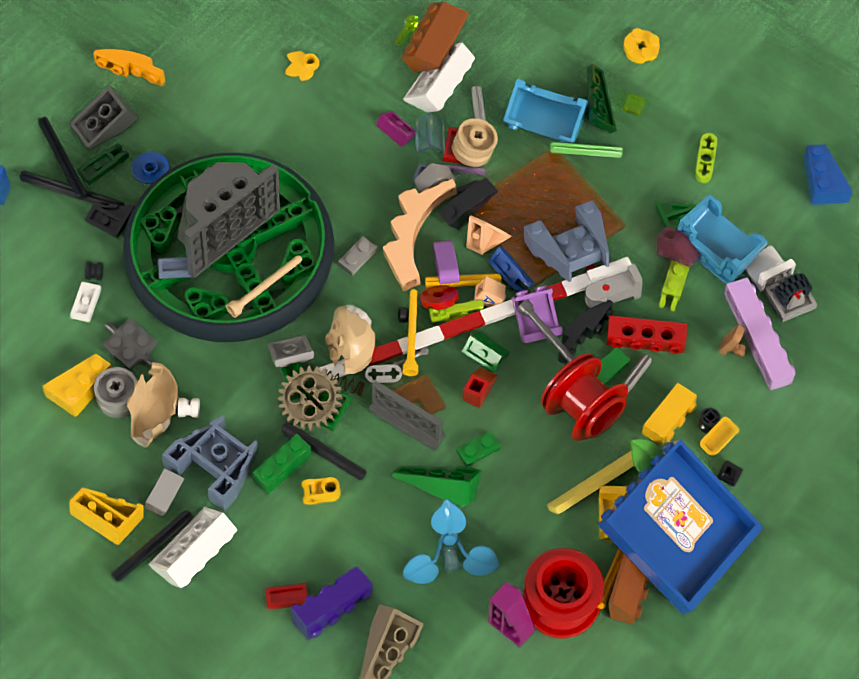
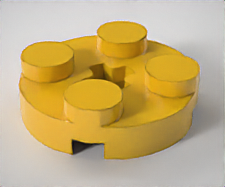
M639 28L633 29L625 37L623 44L626 57L638 64H643L649 60L650 62L658 56L660 48L658 36ZM640 44L645 46L642 49L638 48Z

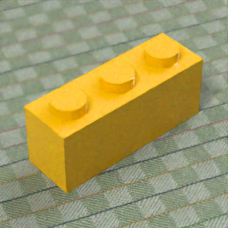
M677 383L646 421L642 434L662 447L666 441L669 442L673 438L674 430L677 427H682L686 421L685 416L688 413L692 414L696 409L697 395Z

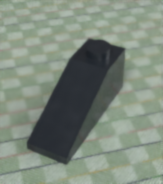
M485 177L453 198L439 214L449 226L459 230L469 220V217L474 216L498 190Z

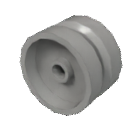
M114 367L103 371L96 378L94 392L98 407L102 413L112 418H123L131 414L129 408H127V401L133 395L135 382L137 381L132 372L125 368Z

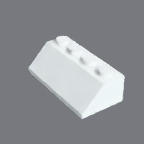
M463 43L453 44L440 69L422 71L403 100L427 113L440 111L444 107L447 98L453 94L456 85L462 81L465 72L471 68L475 57Z
M204 507L148 565L171 585L182 588L189 584L191 578L205 567V563L219 552L224 543L232 539L237 529L223 512Z

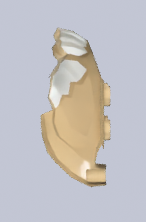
M354 305L340 306L335 310L332 328L325 338L334 367L342 355L345 358L342 362V365L345 366L344 373L350 374L362 371L371 362L375 347V333L371 329L372 321L366 312L358 307H354Z
M152 362V368L148 372L152 378L146 383L142 374L140 379L135 382L133 395L127 401V408H129L132 418L131 437L137 444L143 447H148L153 439L162 435L170 425V416L176 414L178 386L170 370L161 363Z

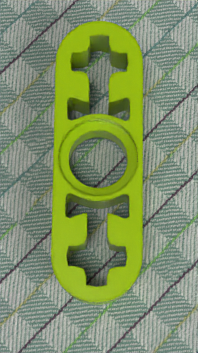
M712 133L702 135L695 171V178L700 183H707L712 178L718 141L717 137ZM707 140L710 141V148H709V149L706 148ZM709 155L711 160L704 161L701 156ZM703 167L706 168L705 176L702 175Z

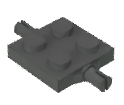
M131 318L118 328L110 321L105 324V328L112 334L102 345L129 371L142 362H145L152 368V362L156 363V361L149 357V355L158 345L153 337Z

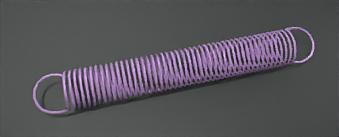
M445 165L449 166L451 172L464 168L460 173L467 174L479 170L475 175H485V168L472 169L466 166Z

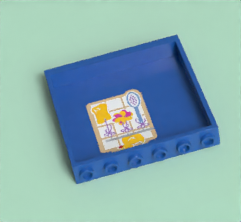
M679 439L675 442L669 441L662 448L664 452L661 455H656L650 461L652 465L639 473L638 481H633L626 488L627 493L624 496H619L613 502L615 506L612 509L606 510L601 515L602 520L598 526L676 609L684 615L695 609L764 527L685 443Z

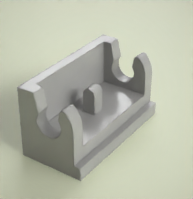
M164 468L146 501L144 509L160 516L166 514L184 478Z

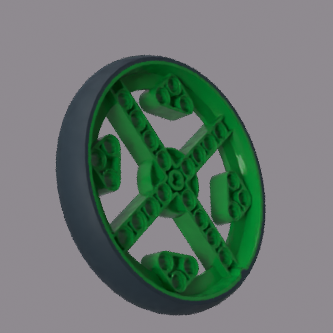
M217 153L201 156L186 161L164 173L146 189L132 210L127 222L123 244L126 274L131 287L144 307L154 317L177 332L213 342H239L256 339L271 334L293 322L306 311L321 292L331 270L334 255V235L330 217L314 189L290 168L271 159L245 153ZM217 162L246 163L258 175L264 168L274 164L279 169V195L289 205L280 208L277 214L247 236L249 237L248 239L242 240L205 270L212 268L222 273H233L244 293L248 294L262 283V280L251 264L255 258L257 246L303 225L307 245L301 239H293L288 245L281 267L297 255L302 257V261L289 271L293 274L287 275L286 273L281 277L282 282L289 287L274 300L268 290H264L250 301L254 309L244 311L236 318L227 311L226 305L229 301L223 294L192 287L185 292L186 303L173 296L167 288L190 277L157 279L159 277L158 266L153 267L151 259V246L157 253L166 252L178 227L177 212L170 205L186 194L187 186L193 178L199 177L206 168L213 166ZM184 253L175 258L187 257V255Z

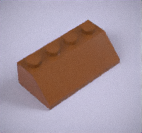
M446 2L429 5L426 14L420 21V25L412 35L410 43L405 48L401 59L413 72L440 69L469 13Z
M625 554L623 555L609 599L610 618L635 625L636 619H640L642 614V600H646L648 595L647 583L651 581Z

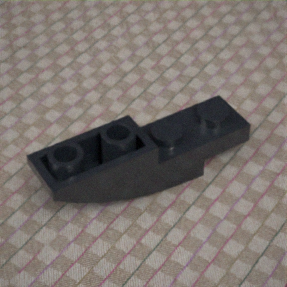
M612 301L600 303L585 311L563 332L561 342L573 356L577 351V346L582 345L586 337L592 340L595 334L598 335L601 332L604 321H608L609 316H612L614 312L612 310ZM559 352L558 361L565 364L567 360Z

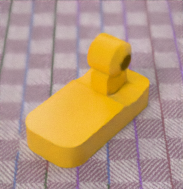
M723 417L700 441V446L707 454L715 456L739 432V427L730 418Z

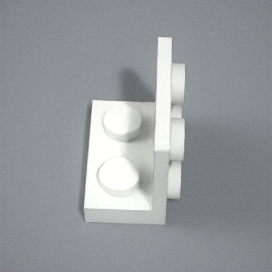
M769 246L760 252L745 271L759 291L762 292L766 287L793 275L796 264L793 259L786 262L783 261L774 247Z

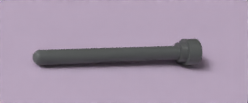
M527 299L522 302L517 308L518 312L522 316L529 317L568 362L575 359L534 312V305L531 301Z

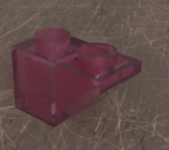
M667 226L657 235V254L687 267H690L700 257L699 252L684 232Z

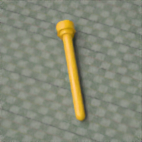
M415 289L410 291L407 360L403 364L402 372L406 376H416L418 374V364L415 361L417 290Z

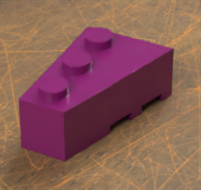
M505 582L489 601L488 623L520 648L534 633L535 628L521 591L515 585Z

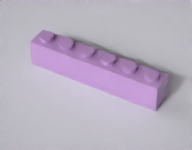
M748 277L726 284L724 295L738 324L745 327L743 335L770 391L792 384L795 369L787 360L786 350L781 348L777 332L773 331L771 319L768 315L766 316L763 303L756 296L754 284L750 283Z

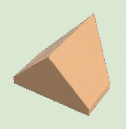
M474 216L469 217L466 248L483 255L512 237Z

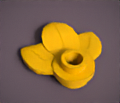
M291 52L287 54V57L292 64L285 70V74L290 77L299 76L301 81H306L313 76L314 70L319 67V59L311 53Z

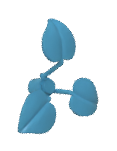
M445 499L431 518L432 528L441 534L434 558L431 560L430 556L425 553L414 556L406 564L403 570V577L406 580L420 584L432 582L439 572L438 566L434 563L438 559L443 543L448 546L455 543L458 544L463 555L467 557L463 561V568L472 575L489 574L496 570L500 563L495 552L487 546H475L470 550L469 554L465 551L460 538L457 537V533L465 528V516L457 505Z

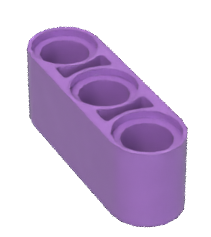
M452 240L433 242V255L439 284L459 283V270Z

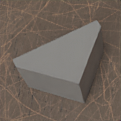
M430 163L414 179V183L421 193L423 190L431 189L443 181L453 179L456 183V180L448 166Z

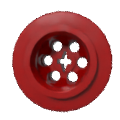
M590 353L580 355L565 365L553 377L541 397V405L545 408V412L548 415H557L566 411L576 421L572 430L574 441L598 437L615 423L626 407L628 386L624 383L610 388L604 385L597 378L601 371L602 362Z
M556 548L540 554L528 567L523 590V598L534 627L542 634L558 639L571 638L583 633L597 619L600 608L597 607L603 597L604 581L596 563L580 551L569 548ZM557 581L559 585L555 586L551 582ZM572 582L574 586H568L566 583ZM578 594L580 597L575 599L574 595Z

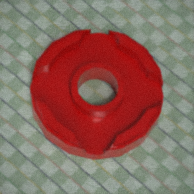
M448 285L428 288L420 294L421 305L429 309L428 306L433 307L435 310L451 307L455 304V301L459 300L458 290Z

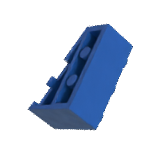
M826 144L807 145L803 158L811 205L849 203L853 191Z

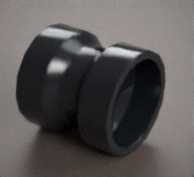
M710 407L701 412L698 425L702 432L707 434L720 421L718 410Z

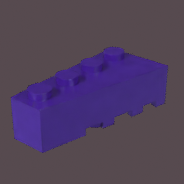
M358 566L337 578L334 582L335 585L327 584L321 588L316 597H313L311 594L305 598V603L300 607L297 604L291 607L292 621L307 640L312 637H318L325 627L334 625L341 615L345 612H351L361 600L365 601L372 595L373 584Z

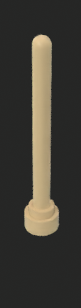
M300 255L295 256L240 300L229 302L226 305L227 311L236 318L242 313L246 304L302 261V257Z

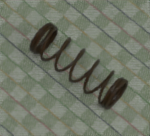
M339 373L336 374L333 380H335L338 375L337 381H339ZM344 376L339 386L338 384L336 385V387H340L343 380L345 379L344 391H347L351 382L353 381L352 394H354L360 384L357 396L361 397L365 386V382L360 381L356 386L354 392V378L350 381L347 388V376Z

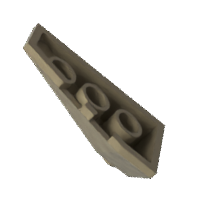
M379 605L371 623L360 679H388L391 676V670L404 659L403 655L415 645L424 624L395 608Z

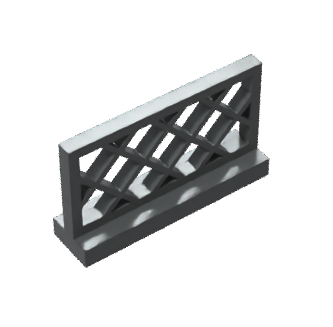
M377 381L373 383V403L369 407V412L431 450L436 451L446 437V433L442 431L443 421Z

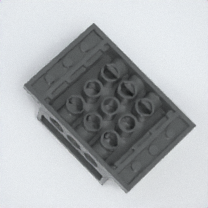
M217 162L213 166L206 168L199 177H195L189 182L177 238L186 246L188 273L193 278L280 211L279 169L274 164L264 168L258 175L246 163Z

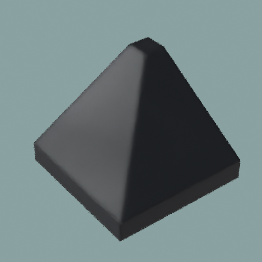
M725 460L717 478L735 487L744 469L729 460Z

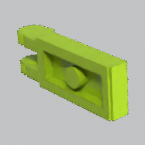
M671 260L661 293L660 308L665 306L666 298L673 299L670 310L675 312L688 275L689 265Z

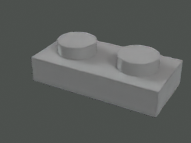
M362 237L338 261V266L353 276L377 252V246L365 237Z

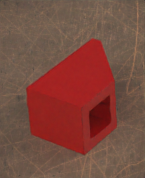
M480 367L471 375L465 385L463 401L481 408L498 375Z

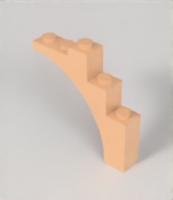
M453 179L443 181L431 189L427 188L419 194L414 188L398 195L399 205L405 215H399L390 221L397 241L388 242L383 246V252L403 292L421 284L420 276L414 263L416 238L422 224L430 213L442 202L457 194L456 184Z

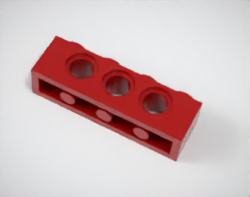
M609 316L606 345L614 348L628 347L633 350L647 349L653 352L684 353L687 324Z

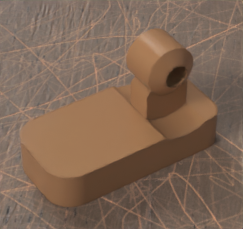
M737 324L722 339L718 352L726 356L727 352L731 351L736 356L743 357L746 347L738 343L742 339L745 327Z

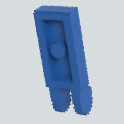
M498 247L488 260L515 291L526 290L523 285L519 284L520 280L529 288L534 286L535 283L526 275L524 270L503 247Z

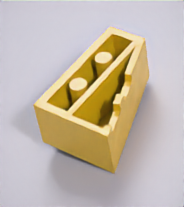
M94 354L43 385L45 397L74 417H77L95 396L94 384L96 378L100 373L112 368L108 361Z
M83 487L69 501L70 514L116 545H119L144 518V505L127 503L121 498L118 500L107 497V494Z

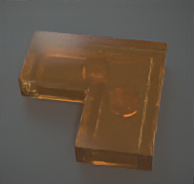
M428 374L392 390L412 403L420 401L424 410L430 414L446 408L444 401Z

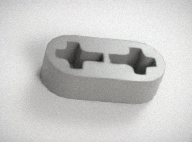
M394 364L373 365L367 368L365 376L370 383L375 381L378 383H393L401 379L402 369ZM392 368H395L396 371H399V375L396 376V379H392L390 375L385 376V372H390ZM372 369H376V372H383V376H377L376 380H372L368 373H371Z

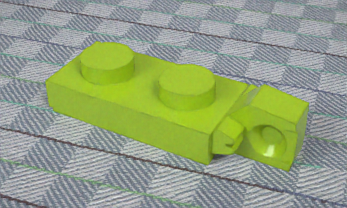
M471 300L466 303L454 304L445 309L435 310L431 308L429 309L430 319L432 323L439 321L449 322L483 310L484 305L482 300Z

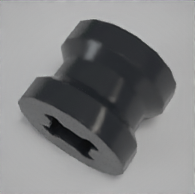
M87 261L85 279L91 280L95 278L97 281H102L104 273L103 262L93 263L92 261Z

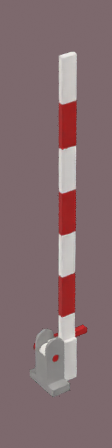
M625 257L609 263V267L605 265L600 267H594L593 264L586 266L587 273L573 277L571 282L565 280L546 287L552 288L553 301L586 290L585 303L589 308H592L609 300L615 303L632 297L633 300L641 298L643 279L636 265L631 264L629 258ZM512 299L416 333L415 350L515 315ZM408 336L374 348L372 360L365 368L406 354ZM345 359L339 360L335 367L331 363L319 368L320 373L326 369L328 374L331 370L333 379L337 373H339V377L350 374L344 373L345 366L342 365V362Z

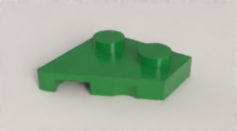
M655 201V207L668 235L676 233L680 220L697 206L695 204L684 205L673 202V205L663 204L661 201Z

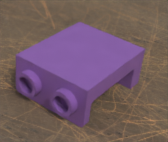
M546 285L536 287L535 291L530 293L527 290L516 292L517 296L511 297L522 343L547 338L529 317L522 316L518 312V306L527 299L534 305V312L555 336L563 334L562 327L558 324L551 293L553 290L552 288H546Z

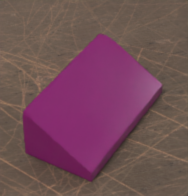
M393 111L381 114L376 124L379 129L401 147L418 134L416 130Z

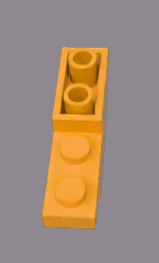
M117 49L95 50L93 53L95 63L99 67L107 68L116 75H122L127 78L131 72L136 77H142L150 83L163 86L166 81L164 71L153 66L152 58Z

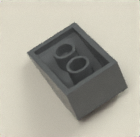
M108 86L70 125L90 150L125 131L139 117L121 93Z

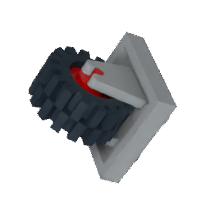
M803 273L791 275L788 279L785 278L783 281L770 285L764 290L782 322L817 308V303L810 293L813 287Z

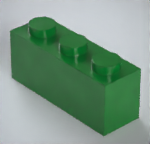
M296 434L253 472L254 483L269 495L312 457L311 446Z

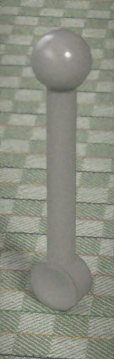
M421 348V351L415 354V358L421 355H428V348ZM407 358L400 362H393L392 364L400 366L405 363Z

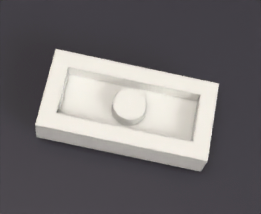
M86 282L81 283L70 313L72 319L90 322L101 292V286Z

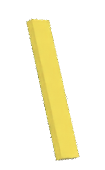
M630 451L548 503L549 511L556 514L562 513L598 490L600 486H604L634 466L632 452Z

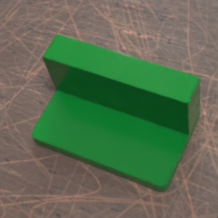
M481 332L470 335L462 350L464 354L493 373L497 371L503 358L510 354V351Z

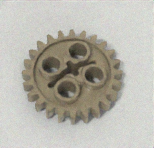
M308 366L305 372L300 367L299 374L293 370L294 377L292 378L288 375L286 376L289 382L281 383L285 389L278 390L283 395L278 397V401L283 402L279 405V408L282 410L286 409L282 415L284 417L289 415L287 418L289 423L294 420L293 425L295 427L301 424V429L304 430L306 425H308L310 431H312L313 425L320 429V423L322 422L328 426V418L334 421L332 414H339L336 407H342V404L337 400L343 399V396L337 394L341 391V387H335L338 381H331L333 374L326 376V369L320 373L318 366H316L314 371ZM310 380L315 382L312 388L305 387L306 382ZM300 386L309 396H313L315 401L323 407V410H320L311 400H307L306 396L297 387ZM322 394H329L327 401L322 402L319 400ZM294 395L301 396V400L299 402H291V399ZM314 408V415L307 416V409Z

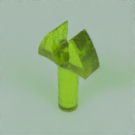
M410 14L404 20L405 26L394 40L396 45H401L410 30L414 32L419 22L418 17L414 14Z

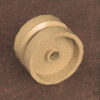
M481 119L464 121L453 140L452 151L454 156L462 164L470 167H480L486 164L497 145V132L487 121Z

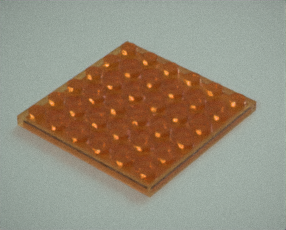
M550 150L495 184L494 186L498 192L474 215V217L512 236L498 245L503 247L524 270L526 275L535 283L534 286H537L558 271L553 267H548L544 260L540 257L536 258L531 253L524 241V226L541 220L552 237L579 227L576 223L575 207L593 200L602 214L606 240L625 228V223L561 153H552Z

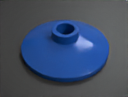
M157 152L143 153L132 163L133 176L142 183L151 184L169 171L167 158Z

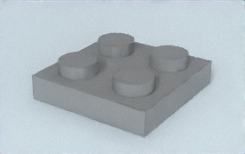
M306 335L268 343V349L276 367H286L292 363L306 362L314 358L313 350Z

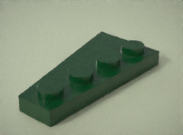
M592 63L587 66L589 122L612 134L617 129L604 71Z

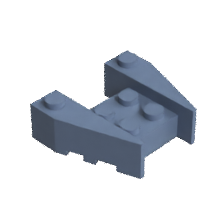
M593 200L575 207L576 223L579 227L552 237L541 220L524 226V241L531 253L536 258L540 257L544 260L548 267L556 269L559 275L568 282L572 281L571 272L602 260L605 266L609 267V250L602 214Z
M221 416L211 421L210 425L200 430L196 429L191 432V435L176 440L162 454L163 466L180 476L193 462L198 464L217 479L208 488L209 501L225 511L237 499L258 454V444L255 440L247 447L226 432L225 417Z

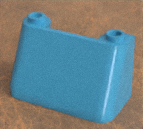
M517 79L503 122L507 124V128L512 130L520 128L559 140L560 142L575 143L589 108L588 101L581 98L575 100L574 97L560 95L538 88L535 85L531 86L526 84V81Z
M709 194L680 220L675 234V241L722 282L728 284L735 282L766 247L768 241L763 235L758 233H752L748 237L721 215V202Z

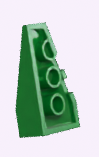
M398 467L393 472L392 477L443 500L448 499L456 503L457 506L464 507L470 505L476 498L482 470L456 467V471H445L444 467H437V469L426 471L425 467Z

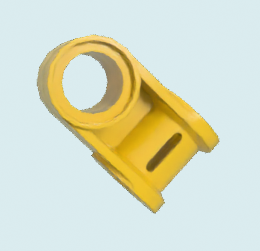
M333 477L307 479L301 482V487L304 488V504L314 505L317 503L334 502L341 496L339 482ZM330 487L336 488L332 492L326 491Z

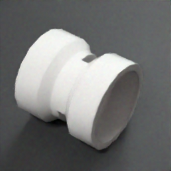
M179 398L178 417L191 415L193 418H199L200 399L192 398L187 400L186 398Z

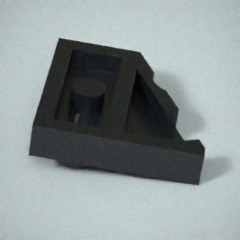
M94 204L86 216L85 222L118 239L127 225L135 206L133 204H129V206Z

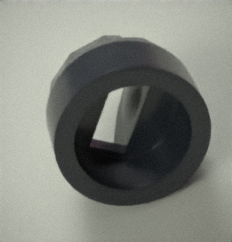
M399 307V323L409 322V308Z

